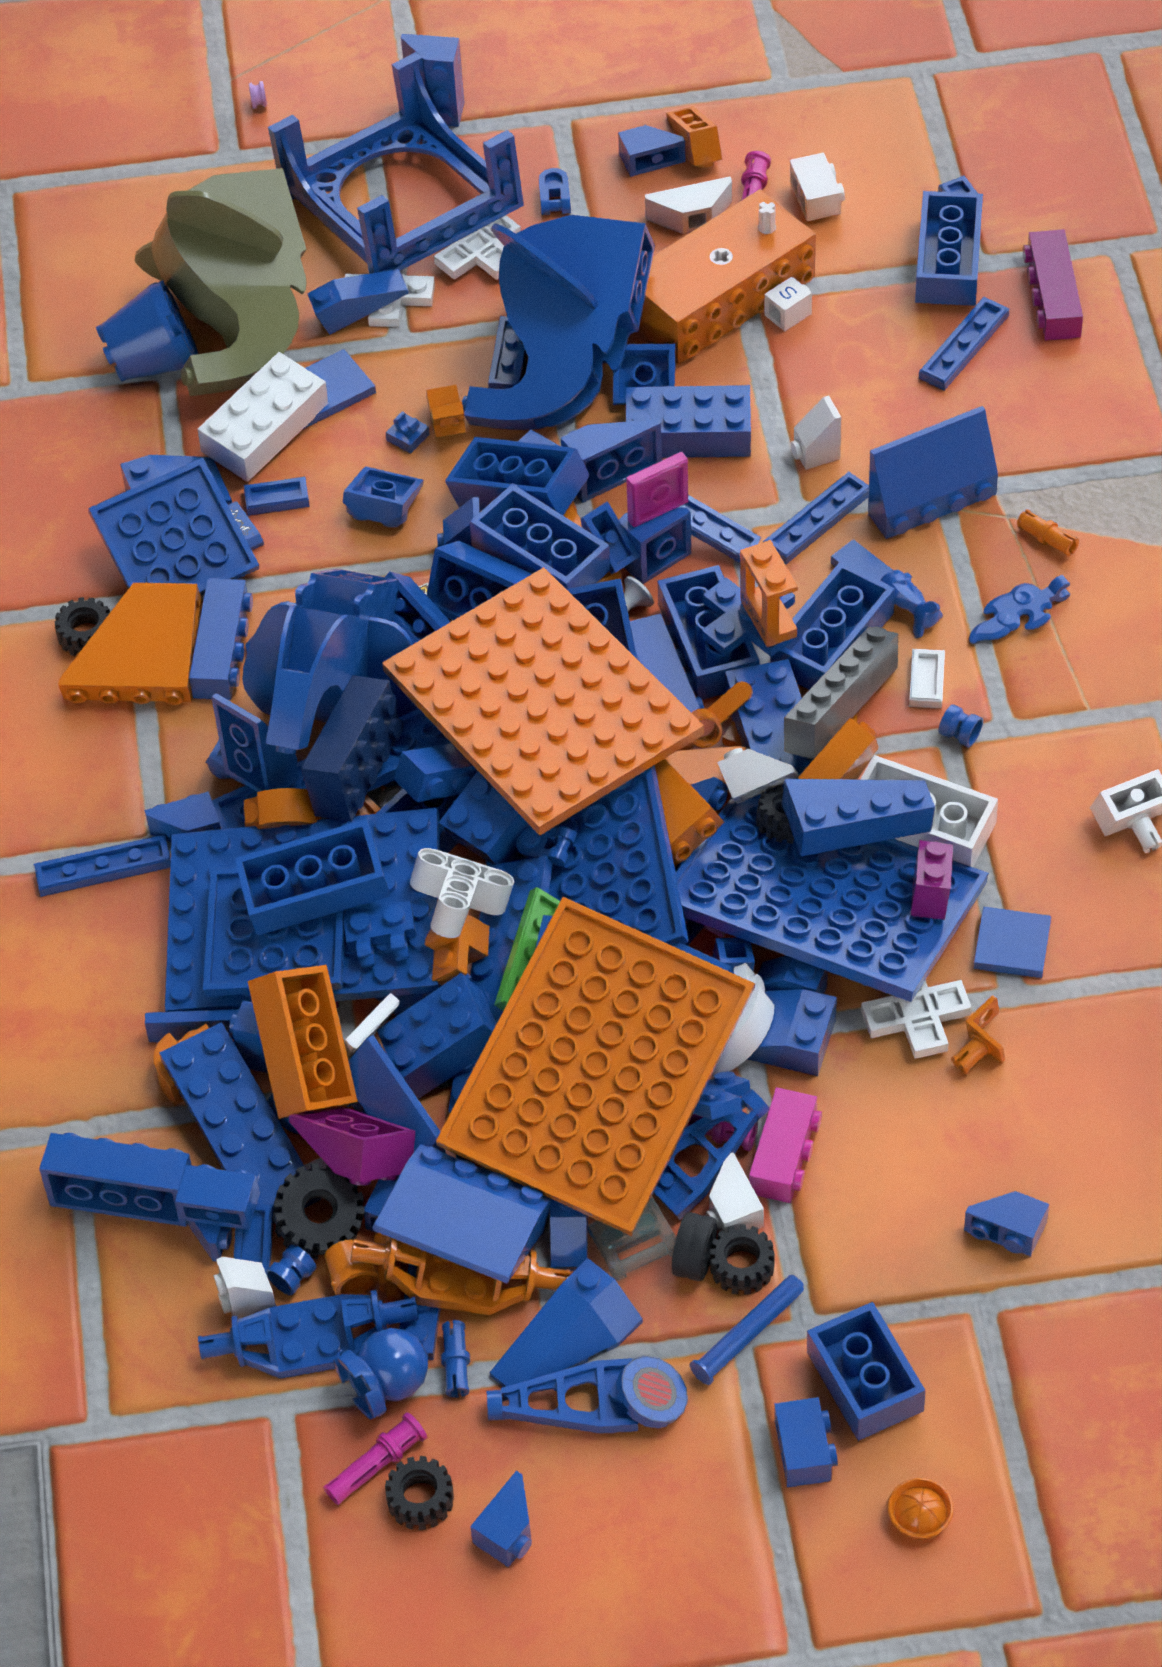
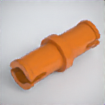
M1026 509L1025 512L1023 511L1018 517L1017 527L1037 537L1039 543L1043 545L1049 544L1066 556H1071L1077 550L1079 539L1058 528L1056 522L1052 520L1046 521L1032 513L1029 509Z

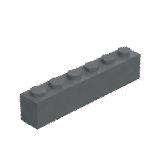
M868 627L784 717V752L815 759L848 719H852L898 668V633L886 631L882 627Z

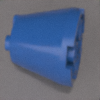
M163 280L150 284L106 321L96 326L100 339L103 343H107V346L103 347L104 354L110 365L116 363L114 367L121 382L181 370L190 355L199 354L189 328L187 329L186 323L179 311L180 308Z

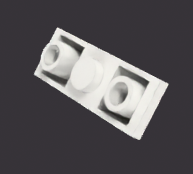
M725 177L646 194L645 217L650 222L681 234L691 233L728 208L732 202L731 177Z

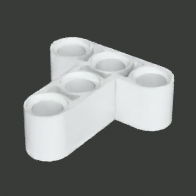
M424 848L418 852L410 879V885L416 891L438 898L431 921V929L437 935L446 938H456L461 934L470 908L491 915L503 914L514 884L513 877L507 872L431 848Z

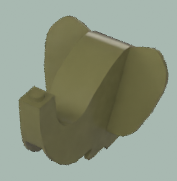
M283 168L214 175L189 190L172 192L167 199V213L157 228L153 241L136 251L135 263L150 276L161 281L163 280L190 313L210 325L223 337L227 349L222 351L190 355L181 369L182 383L184 386H187L190 396L219 393L241 388L278 352L284 354L297 332L299 311L291 288L300 294H303L306 290V275L301 257L307 249Z

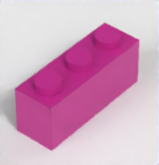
M776 1087L749 1174V1182L757 1196L791 1203L794 1191H801L805 1170H801L803 1161H810L814 1144L810 1137L812 1131H819L822 1111H817V1096Z

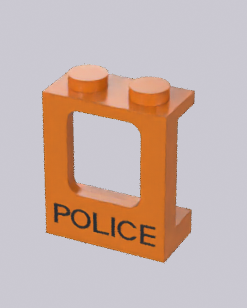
M768 540L740 550L741 603L765 645L770 647L796 638L797 627L779 597L798 591V586L772 541Z

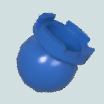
M388 1328L372 1333L362 1342L358 1355L346 1349L340 1353V1356L333 1359L336 1372L342 1384L349 1380L358 1395L352 1400L369 1420L386 1413L385 1400L398 1402L411 1397L425 1382L428 1372V1353L421 1341L410 1332L397 1328Z

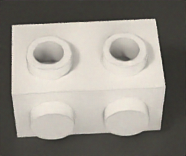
M824 152L791 159L790 183L806 221L841 214V201L845 200L844 188L841 183L837 184L833 163H828Z

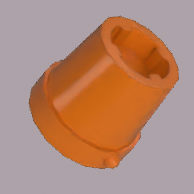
M344 1240L332 1245L324 1256L332 1280L331 1286L336 1295H363L374 1288L379 1279L373 1264L350 1262L353 1240Z

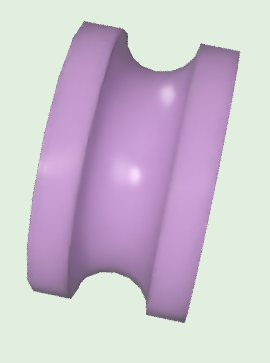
M259 81L258 85L248 83L252 108H257V105L267 107L263 81Z

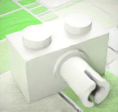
M1158 769L1099 793L1090 809L1105 837L1123 829L1132 828L1143 847L1144 853H1149L1151 851L1150 848L1154 851L1162 846V839L1151 821V818L1162 814V775Z

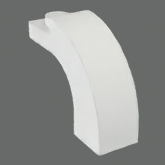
M746 963L734 967V974L755 983V989L709 1080L714 1079V1075L717 1073L735 1069L750 1057L767 1035L773 1020L774 1004L765 994L763 980L758 974L755 975Z

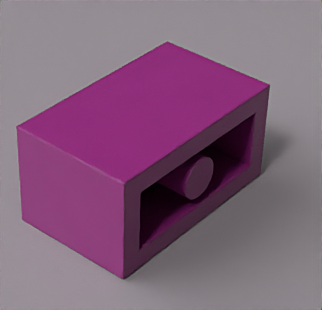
M919 840L913 877L911 916L945 920L951 889L953 844Z

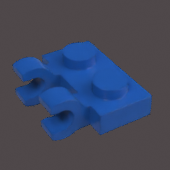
M410 900L344 914L346 943L349 950H357V956L361 960L362 968L376 965L373 945L390 942L396 961L410 958L407 938L417 936L413 907Z

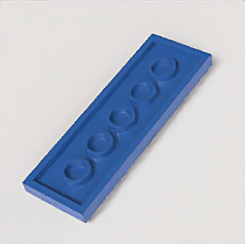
M221 1022L159 1052L163 1065L222 1169L227 1171L239 1169L256 1175L260 1191L257 1203L274 1205L279 1186L284 1184L285 1178L290 1173L292 1175L296 1174L297 1168L304 1166L223 1023ZM317 1197L309 1200L305 1208L320 1201L321 1198Z

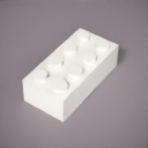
M278 352L198 428L201 452L248 482L328 404L326 381Z
M874 755L860 780H925L935 805L931 832L895 839L916 847L919 845V840L953 844L952 860L974 867L996 824L998 799Z

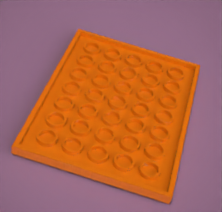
M544 567L382 662L385 674L539 835L547 832L704 735V725Z
M562 897L436 1140V1145L486 1169L505 1175L516 1183L537 1189L546 1197L632 1236L755 989V983Z

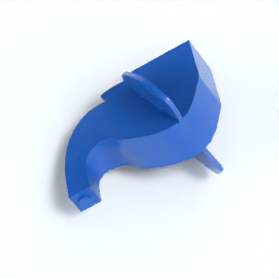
M568 215L532 225L518 233H514L502 225L493 224L490 228L491 231L504 245L499 261L501 296L508 320L528 355V363L522 380L511 388L492 389L469 386L468 396L463 397L462 405L464 417L470 425L510 430L547 428L567 422L593 403L601 388L603 363H607L613 372H617L624 359L628 337L630 334L639 331L655 249L654 241L645 223Z
M343 569L313 572L308 583L299 585L295 590L296 603L281 602L272 606L266 612L251 640L242 676L244 689L250 699L262 712L270 715L266 744L275 745L277 752L296 754V750L308 747L314 720L327 722L352 675L389 680L392 693L396 697V708L399 717L419 709L385 674L382 662L413 645L407 632L397 623L393 622L399 585L398 579Z

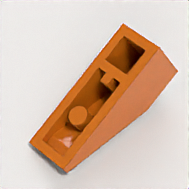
M691 106L666 113L674 134L683 136L685 140V157L691 164L698 168H707L713 166L714 161L723 160L717 125L697 108Z

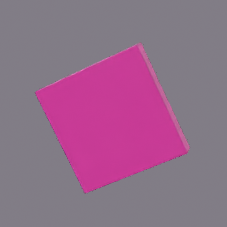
M683 452L626 477L628 521L633 527H637L688 503V458Z

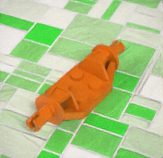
M391 1237L389 1241H386V1244L354 1239L350 1262L383 1265L382 1269H385L384 1280L393 1282L409 1298L415 1297L417 1305L484 1315L494 1314L522 1300L529 1301L535 1288L556 1291L563 1281L570 1276V1270L567 1269L561 1270L538 1266L536 1251H530L529 1255L525 1257L511 1277V1279H522L521 1283L523 1285L500 1290L502 1281ZM396 1260L416 1265V1278L394 1266Z

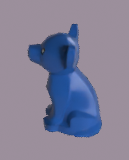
M891 570L880 581L895 588V605L913 613V633L916 638H921L926 628L934 626L943 617L940 606L934 601H925L922 592L911 582L912 576L908 572L903 573L900 570Z

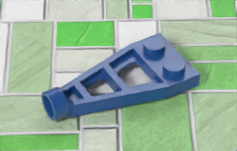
M750 1089L740 1098L741 1111L714 1120L703 1117L685 1128L653 1192L679 1220L707 1196L716 1181L723 1162L730 1153H736L754 1124L770 1110L768 1105L754 1090ZM747 1108L750 1113H744L742 1109ZM720 1122H728L734 1128V1133L723 1147L717 1149L705 1138V1134ZM700 1145L708 1152L709 1158L701 1172L697 1176L690 1177L674 1162V1159L678 1152L687 1147Z
M633 1358L596 1360L501 1388V1390L487 1391L488 1421L512 1419L595 1433L638 1431V1422L626 1413L628 1409L624 1403L620 1404L616 1392V1381L619 1373ZM585 1383L594 1384L598 1389L599 1406L592 1412L573 1410L565 1402L566 1392L578 1385ZM545 1390L557 1392L558 1407L555 1410L532 1409L528 1404V1397L534 1392ZM509 1400L508 1406H502V1402Z

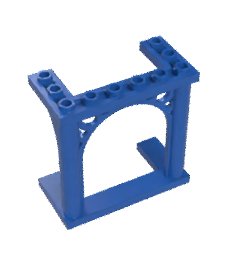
M416 52L391 64L399 112L306 159L300 123L294 115L268 127L276 169L283 168L292 200L296 198L366 262L369 274L396 269L401 271L524 206L514 135L506 130L483 142L485 160L451 131L439 115L428 95L422 57ZM398 152H416L436 157L446 163L480 193L477 197L398 238H395L389 200L383 195L357 208L359 220L344 207L340 199L343 182L353 170L373 158Z

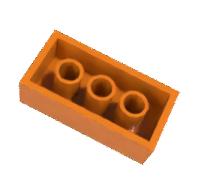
M327 965L276 971L249 980L248 986L278 1119L288 1118L289 1115L346 1106L358 1102Z

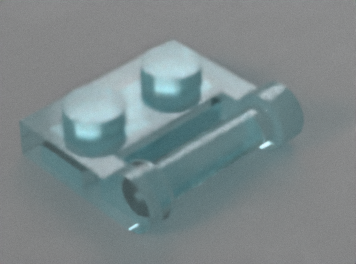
M652 1196L632 1236L598 1220L588 1224V1233L616 1282L626 1278V1273L668 1254L670 1257L673 1256L676 1236ZM658 1235L662 1239V1242L622 1260L617 1255Z

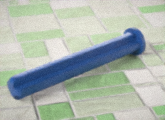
M789 1275L699 1360L690 1362V1369L696 1378L706 1385H711L714 1381L713 1376L803 1292V1282L795 1275Z

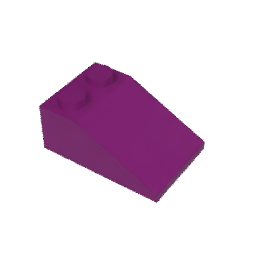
M343 1106L289 1115V1123L335 1174L349 1178V1182L354 1185H370L371 1180L375 1179L396 1180L397 1175H401L407 1161L414 1153V1130Z

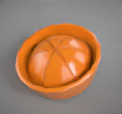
M913 1478L903 1481L894 1488L888 1499V1514L891 1522L904 1536L912 1540L925 1541L936 1537L948 1527L953 1517L954 1504L950 1493L941 1484L931 1479Z

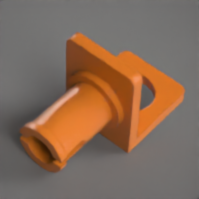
M994 995L965 1021L968 1037L971 1040L951 1057V1061L957 1069L962 1066L961 1072L967 1074L986 1054L991 1055L1001 1064L1005 1061L1003 1046L983 1030L999 1013L998 1000ZM987 1010H989L988 1013L986 1014V1016H985L983 1019L980 1020V1018L982 1017V1015H983Z

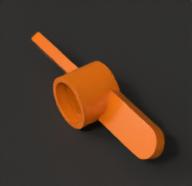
M743 681L738 682L708 709L700 708L692 711L691 713L699 721H713L715 723L714 728L710 734L695 739L679 750H690L695 745L701 748H709L717 744L722 736L721 724L752 697L753 689L751 685Z

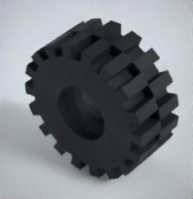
M319 1163L311 1164L310 1169L305 1170L304 1166L299 1167L294 1175L290 1173L285 1178L284 1184L279 1186L273 1206V1224H276L275 1232L278 1238L283 1237V1245L286 1248L289 1245L298 1246L310 1254L312 1259L318 1260V1256L325 1255L332 1245L340 1241L356 1239L365 1209L362 1205L364 1200L363 1194L357 1191L358 1185L351 1184L346 1177L335 1174L328 1165L326 1169L319 1168ZM317 1197L326 1199L333 1209L331 1218L324 1223L310 1221L304 1210L309 1200Z

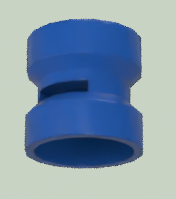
M952 704L945 711L938 732L947 738L955 737L960 744L971 747L981 732L983 718L976 714L968 715L964 713L961 707Z
M289 1245L282 1253L280 1262H274L267 1269L266 1275L278 1290L284 1294L293 1295L300 1287V1281L303 1278H308L317 1267L314 1260L303 1249L295 1245Z

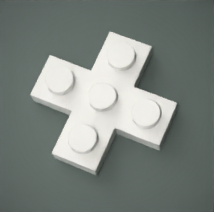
M505 215L452 243L434 256L435 265L454 280L476 265L497 280L499 279V261L504 245L496 238L490 228L496 223L510 229L514 233H518L521 231V226Z
M408 267L401 270L400 272L409 294L369 314V326L399 327L402 306L432 307L435 289L434 276H407ZM345 274V278L365 274Z
M925 980L912 1002L892 995L861 1003V1012L870 1037L875 1038L905 1031L914 1059L947 1052L949 1043L941 1022L971 1016L972 1011L962 980L928 987Z

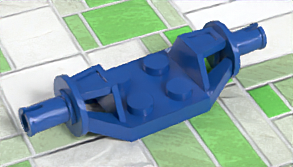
M372 1290L371 1295L340 1294L269 1307L239 1319L238 1315L231 1317L232 1327L229 1332L198 1336L200 1356L204 1360L210 1357L234 1353V1356L238 1358L240 1367L247 1365L280 1379L335 1369L333 1359L340 1356V1353L346 1349L358 1355L362 1342L372 1333L387 1329V1325L419 1320L416 1299L411 1297L410 1299L383 1303L382 1300H379L377 1290ZM370 1322L376 1325L367 1332L353 1338L352 1328ZM267 1344L269 1354L245 1351L247 1345Z

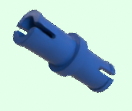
M452 1320L453 1329L450 1328L449 1321L442 1324L444 1353L441 1354V1364L445 1367L446 1395L457 1398L459 1397L458 1389L461 1390L462 1397L469 1394L467 1365L470 1363V1353L466 1351L465 1323L459 1320Z

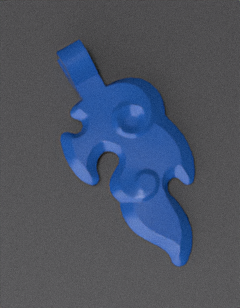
M1063 575L1054 578L1049 586L1043 590L1033 584L1023 583L1015 586L1009 593L994 598L984 608V614H993L994 617L974 627L970 633L969 642L976 644L979 641L997 640L1007 636L1011 631L1019 628L1020 616L1028 615L1030 618L1028 623L1024 625L1026 630H1033L1043 626L1051 619V615L1043 611L1051 609L1053 601L1062 602L1070 597V593L1066 589L1070 586V583Z

